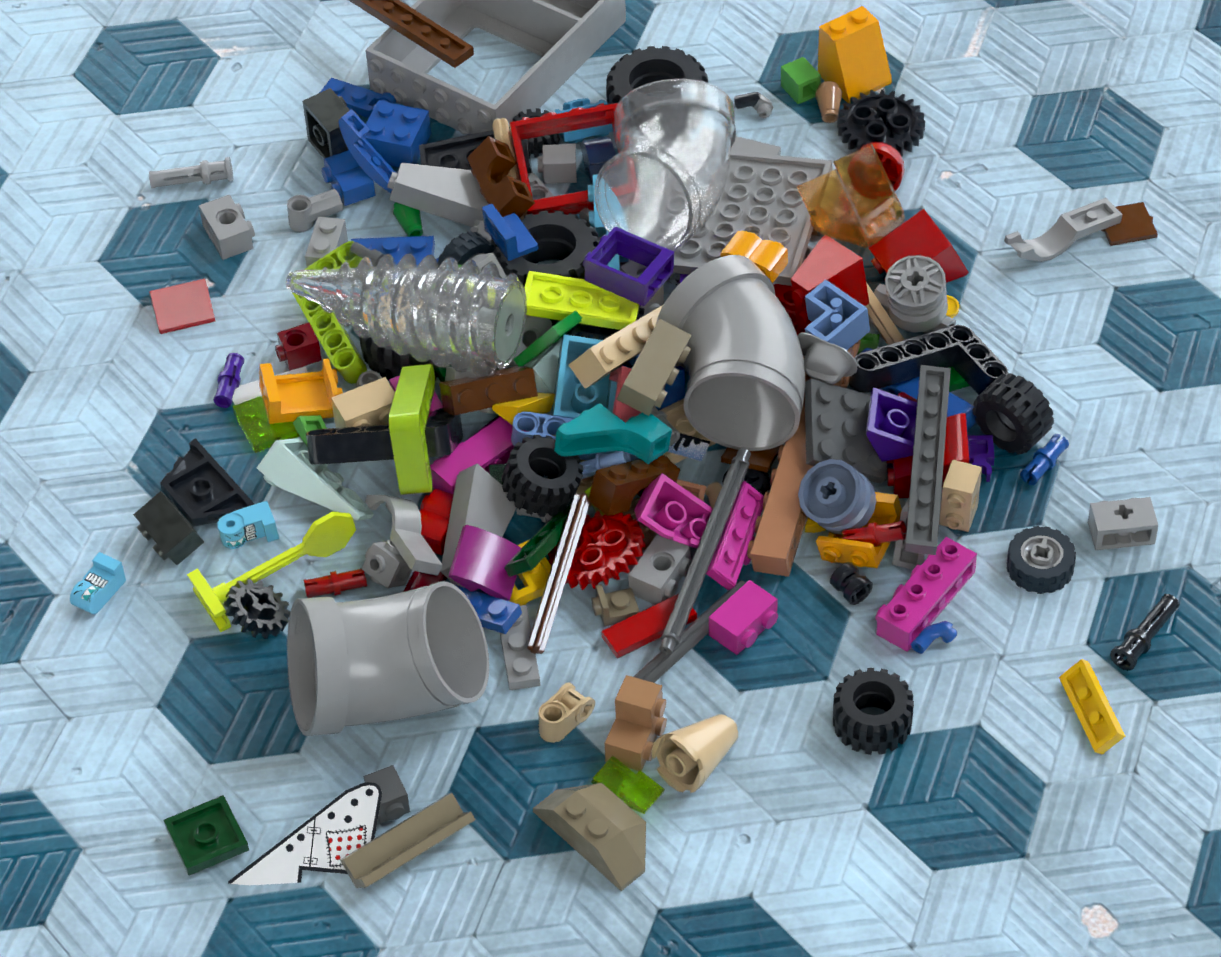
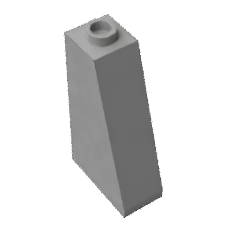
M401 163L398 173L392 172L387 188L392 189L389 198L391 201L470 227H474L475 220L483 221L482 207L488 205L486 198L480 192L481 187L471 170Z
M479 464L460 471L457 475L442 558V568L440 570L441 573L450 579L452 584L460 587L463 586L449 578L448 575L463 526L478 527L503 537L517 508L515 507L516 503L514 501L510 502L506 497L508 492H503L502 485Z

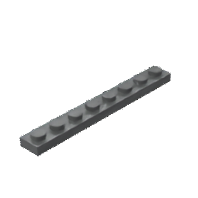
M921 365L905 539L906 552L936 555L951 368Z

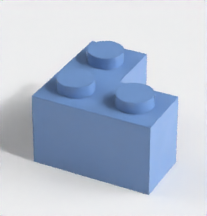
M826 279L805 296L808 319L812 321L805 328V333L812 334L848 350L870 332L868 308Z

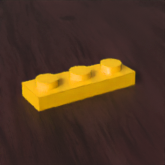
M1084 659L1079 660L1064 672L1059 679L1094 752L1102 755L1122 740L1125 734L1090 663Z

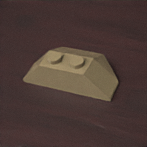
M597 783L557 789L533 808V812L620 891L624 890L645 872L646 821L604 784Z

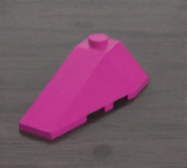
M663 473L644 489L634 509L637 520L661 537L696 549L699 547L700 540L713 510L712 507ZM747 555L743 563L744 565H748L751 561Z

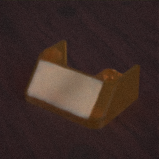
M873 144L833 161L836 169L797 186L811 216L810 222L814 230L847 243L867 248L876 244L905 220L903 208Z

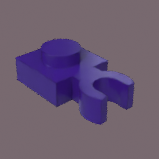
M967 435L969 464L982 467L981 473L985 474L986 482H990L992 475L991 466H994L995 459L993 435Z

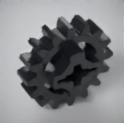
M250 578L245 583L239 580L235 586H231L223 603V606L228 608L225 612L226 616L234 617L231 623L233 625L240 624L242 626L241 632L243 633L247 630L251 631L254 638H256L258 633H261L264 639H268L270 634L277 637L279 632H283L289 622L288 618L291 611L287 610L289 602L281 601L283 594L281 592L274 593V586L264 587L262 580L254 584Z

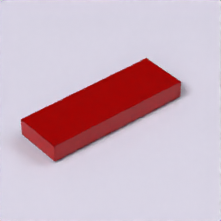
M679 594L601 631L602 639L617 659L661 638ZM693 608L690 611L686 625L697 619V613Z

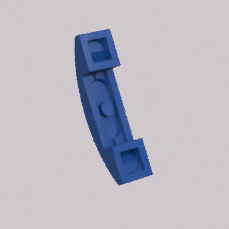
M351 109L338 120L343 139L350 153L364 172L379 186L391 193L392 189L387 188L392 172L395 171L364 138V135L370 129Z

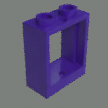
M615 226L607 235L602 236L598 246L592 252L590 251L586 254L583 261V267L585 268L584 280L645 306L673 274L674 251ZM618 254L647 268L638 278H635L609 267L607 264Z

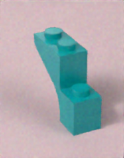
M599 403L589 410H584L578 417L568 423H563L557 429L554 451L561 456L623 451L635 455L649 464L669 451L672 429L651 413L649 416L644 413L632 416L625 423Z

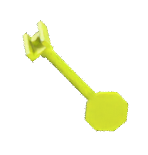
M330 512L312 523L303 537L302 543L286 550L226 584L223 582L214 588L209 585L197 568L187 574L194 586L192 588L193 592L219 631L223 632L231 627L229 618L225 614V607L223 606L231 586H235L239 580L245 583L249 578L253 583H256L306 554L316 557H328L345 548L356 531L353 517L350 513Z

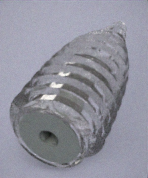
M386 254L380 259L376 267H373L371 258L366 256L355 268H350L349 263L344 262L339 269H327V267H324L323 270H295L294 272H289L286 279V287L291 289L292 293L303 296L308 301L320 304L327 313L335 312L338 322L343 326L352 325L353 330L360 338L371 337L373 342L380 348L391 346L397 354L402 356L411 353L413 358L420 362L431 359L434 365L442 368L451 364L455 371L460 373L472 370L477 377H486L493 373L496 368L503 369L507 367L517 353L524 332L527 312L525 288L515 273H511L507 278H500L499 270L494 263L487 264L479 273L478 265L474 260L466 261L459 270L454 257H448L438 268L435 257L427 255L417 267L415 257L412 254H406L396 266L393 256Z

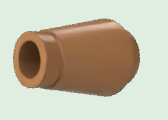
M823 82L818 86L815 95L822 120L826 123H833L837 121L842 90L835 82Z

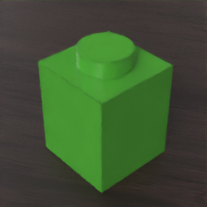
M804 57L781 66V87L797 104L816 97V90L821 84V75Z

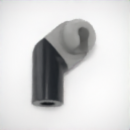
M751 92L734 97L737 109L752 106L757 110L761 118H767L772 113V102L759 92Z

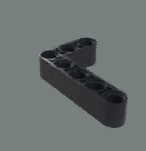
M953 325L856 355L857 371L852 376H849L848 384L852 389L865 393L872 391L873 387L880 389L919 377L921 365L943 368L953 367L972 389L980 395L1000 375H1007L1008 369L970 328L964 325Z
M439 408L427 419L425 437L429 457L449 455L456 449L463 439L461 414L452 415L444 412L443 408ZM389 424L317 429L306 433L311 464L394 460Z

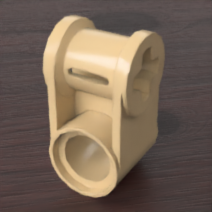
M565 683L556 694L539 708V734L541 738L553 743L564 739L577 725L584 722L591 715L595 707V700L591 697H584L577 692L572 683Z

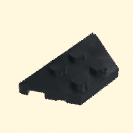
M196 438L189 443L190 450L184 458L179 457L172 471L167 473L160 482L164 494L193 527L218 523L222 516L254 505L253 501Z

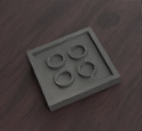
M815 379L806 381L804 392L806 464L815 466L817 463L829 459L842 460L858 470L871 482L881 484L886 481L887 462L881 461L866 435L871 395Z

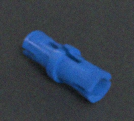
M1054 434L1043 448L1037 449L1033 460L1020 473L1024 482H1027L1032 476L1033 478L1029 481V485H1035L1047 470H1052L1056 465V459L1069 447L1068 440L1064 436L1057 443L1061 434Z

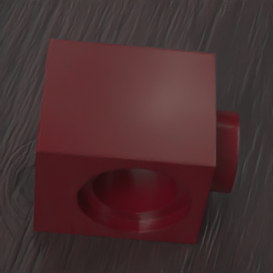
M309 322L277 333L279 345L275 346V351L279 361H285L289 371L322 361L319 341Z

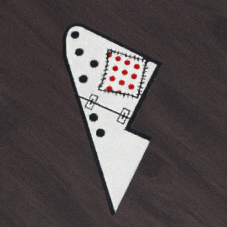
M365 782L345 790L313 817L229 880L228 884L266 885L301 883L303 870L348 874L340 859L375 839L382 798L381 788L376 783Z

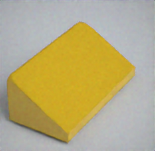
M537 392L538 396L495 404L492 406V410L512 425L513 419L518 413L534 412L544 414L550 412L555 394Z

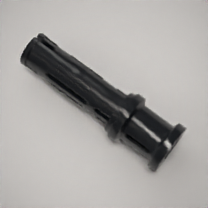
M1164 594L1140 625L1125 634L1122 644L1114 647L1110 653L1114 664L1126 671L1135 668L1140 655L1146 654L1150 650L1152 638L1179 608V601L1174 596Z

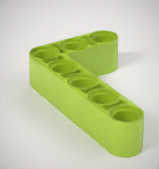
M354 241L342 244L296 274L291 279L289 285L292 294L331 363L344 380L350 384L357 383L359 376L367 371V366L328 299L363 277L371 268V266L366 264L365 259L350 251Z
M432 364L402 367L389 413L390 437L401 495L432 492V475L425 437V427L435 390V375Z

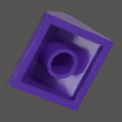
M873 387L866 435L882 462L912 456L917 402Z

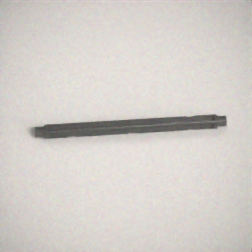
M740 448L736 457H733L723 487L715 502L699 547L674 605V610L661 636L662 643L659 650L664 654L671 655L675 646L680 642L688 616L693 608L742 481L750 465L748 461L751 452L745 448Z

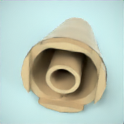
M719 714L660 736L652 746L653 759L657 757L660 764L657 768L658 773L675 790L682 793L685 790H690V793L695 792L704 784L738 739L737 725L730 717Z

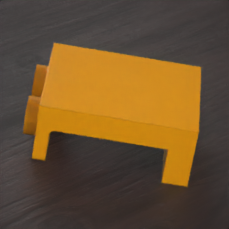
M323 359L322 370L318 372L274 376L271 363L259 365V388L269 424L294 422L298 416L321 415L322 419L334 417L331 397L342 394L343 391L341 387L337 388V370L331 368L329 359Z
M875 492L876 505L874 513L863 527H868L869 523L874 522L881 525L900 521L902 508L898 495ZM829 532L827 537L818 536L816 539L822 560L843 564L852 562L858 567L876 569L890 542L881 543L879 547H874L871 543L846 540L843 537H847V535L833 534Z

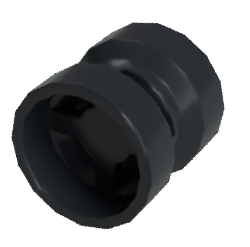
M852 562L840 565L830 578V584L837 591H842L843 597L851 605L862 602L873 588V583L866 576L860 575L858 568Z

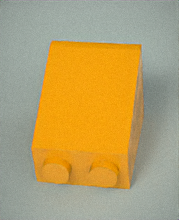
M864 6L819 26L818 72L825 82L832 81L839 85V88L842 90V98L847 103H850L851 97L859 99L861 92L867 96L870 94V90L875 92L892 83L879 20Z

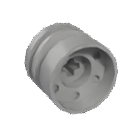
M920 255L907 256L896 261L888 269L885 277L888 313L893 323L903 330L914 333L925 332L937 327L945 318L948 310L946 279L942 267L933 259Z

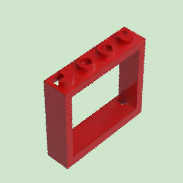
M601 103L596 107L586 109L578 107L571 109L569 112L558 114L549 112L541 117H522V120L510 122V134L520 181L526 183L531 195L532 192L521 140L612 124L624 184L609 186V189L613 193L619 207L637 204V188L618 103L609 105ZM588 190L536 199L534 200L535 203L526 212L527 215L531 213L532 215H537L540 211H547L548 213L563 211L565 215H569V213L575 215L585 208L594 211V202H589Z

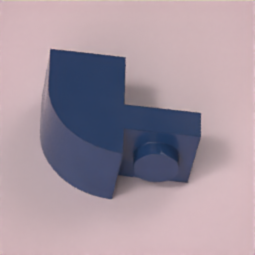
M607 136L581 141L580 146L585 170H588L591 185H593V175L596 174L603 179L608 187L620 185L616 167L617 159L611 138Z

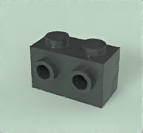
M162 491L133 514L140 522L137 529L148 541L152 538L156 542L153 549L164 561L169 557L178 565L204 543V540Z

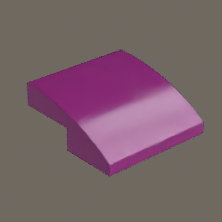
M465 525L461 531L448 577L471 592L479 588L490 596L509 601L517 575L509 577L504 567L522 548L494 533L478 527Z

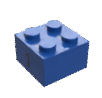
M378 100L366 122L370 130L364 135V138L390 166L400 167L401 163L416 164L420 157L419 145L426 144L431 135L429 110Z

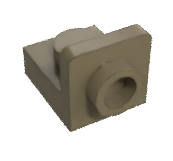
M602 584L595 586L596 597L591 598L595 616H601L604 627L619 623L640 612L632 588L604 593Z

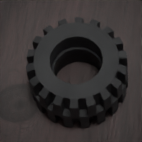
M1011 373L1000 375L976 397L973 403V414L976 416L975 420L980 426V430L985 435H993V443L1000 449H1005L1008 453H1017L1018 455L1024 452L1027 453L1051 430L1054 424L1053 410L1049 406L1050 403L1047 398L1043 396L1041 390L1037 389L1032 382L1025 380L1024 377L1019 375L1017 377Z
M534 435L532 439L525 437L522 439V442H517L510 453L501 479L503 482V492H508L506 496L510 502L514 501L516 503L515 507L519 510L523 508L527 510V514L537 513L539 517H545L546 513L550 516H555L558 511L561 513L565 511L567 506H570L583 477V465L579 464L581 461L579 455L561 456L554 451L556 440H553L552 436L546 435L545 438H542L540 435ZM536 473L543 474L547 476L549 479L543 478L537 475Z
M867 668L866 672H862L859 669L854 671V676L849 674L845 676L843 683L839 682L836 687L833 701V726L835 727L837 737H842L841 742L845 746L851 744L852 750L859 752L860 749L865 750V754L872 755V751H878L879 755L885 754L886 749L889 748L893 751L898 748V743L903 744L912 729L914 708L912 690H908L909 685L905 680L900 681L899 675L896 673L890 675L888 670L882 668L880 671H874V668ZM867 707H876L886 711V713L869 715L860 710Z

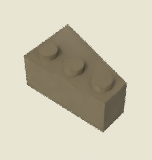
M659 318L626 378L617 400L648 416L654 406L660 408L668 393L664 390L666 385H673L680 371L676 367L679 362L684 364L691 351V348L687 346L691 334Z

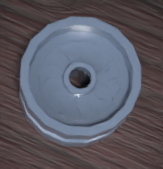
M829 459L817 463L807 471L800 483L798 493L800 507L808 518L833 534L843 535L844 529L862 528L868 523L874 513L876 494L873 485L867 477L842 460Z

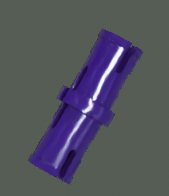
M238 353L228 354L224 369L217 378L219 385L213 401L221 408L230 407L235 389L239 387L241 382L240 372L245 360Z

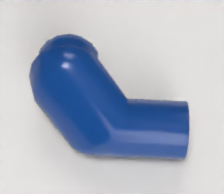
M948 621L926 626L913 640L911 647L917 653L923 654L931 643L939 637L945 643L954 640L957 636V630Z

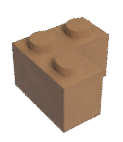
M628 675L625 676L615 698L616 719L604 743L606 762L642 772L646 760H652L653 743L657 736L663 735L667 724V718L663 717L666 699H663L662 685Z

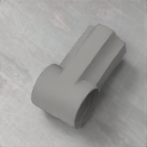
M332 189L310 198L305 195L291 197L287 201L289 226L294 231L304 232L312 228L318 216L326 217L343 211V204L336 189Z

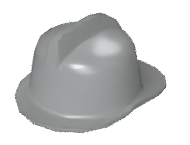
M800 333L798 335L802 354L805 357V372L809 377L834 385L843 377L852 376L856 373L857 362L844 348L809 333Z

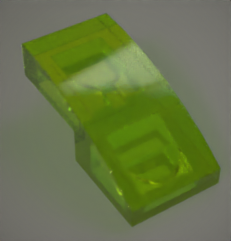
M614 756L595 774L591 782L592 784H604L631 809L643 814L650 809L665 791L663 787L641 770L635 774Z

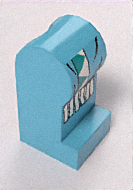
M267 501L226 514L217 523L221 542L230 549L242 547L248 541L265 536L267 542L279 539L276 523Z
M101 552L92 560L93 567L83 577V580L74 586L70 595V603L91 614L98 613L126 582L122 562Z

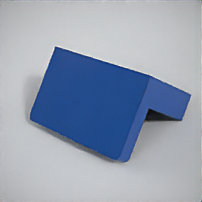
M493 204L482 207L485 229L508 261L538 250V243L515 213L502 217Z

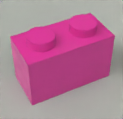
M751 580L747 581L709 616V636L738 655L745 647H751L761 632L765 629H770L778 619V599Z

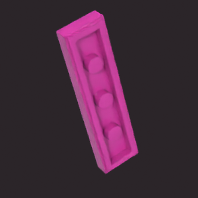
M745 481L741 484L706 572L708 576L727 590L734 588L747 555L749 542L755 533L757 517L761 516L763 510L764 496Z

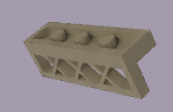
M448 793L340 859L355 887L366 888L476 819L471 811L463 812L453 793Z

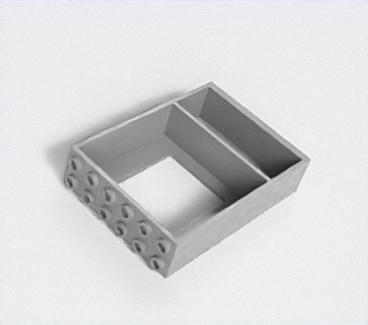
M418 0L411 8L461 39L466 37L474 28H480L540 55L542 58L494 105L427 74L441 59L389 27L365 50L370 90L380 94L389 92L396 98V102L399 104L429 110L430 118L450 126L463 134L471 135L493 130L492 124L495 119L506 118L510 126L515 116L519 117V112L523 111L524 114H527L526 109L536 112V108H540L626 21L625 0Z

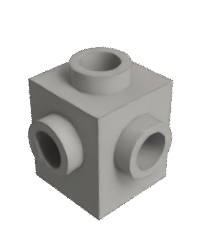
M391 540L373 543L365 554L366 559L361 568L370 575L373 582L384 585L386 588L405 585L412 572Z

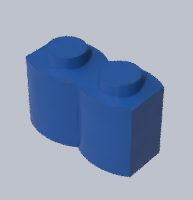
M349 150L323 159L325 167L321 168L324 181L331 183V189H336L344 206L376 196L374 181L359 166Z

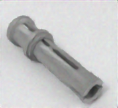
M225 157V160L216 162L203 160L200 162V165L149 171L151 188L199 181L207 185L211 184V181L234 180L230 157Z

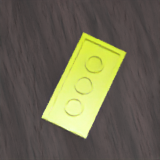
M534 271L528 272L522 294L524 315L561 321L574 311H577L582 317V321L579 324L621 330L636 321L640 306L584 279Z

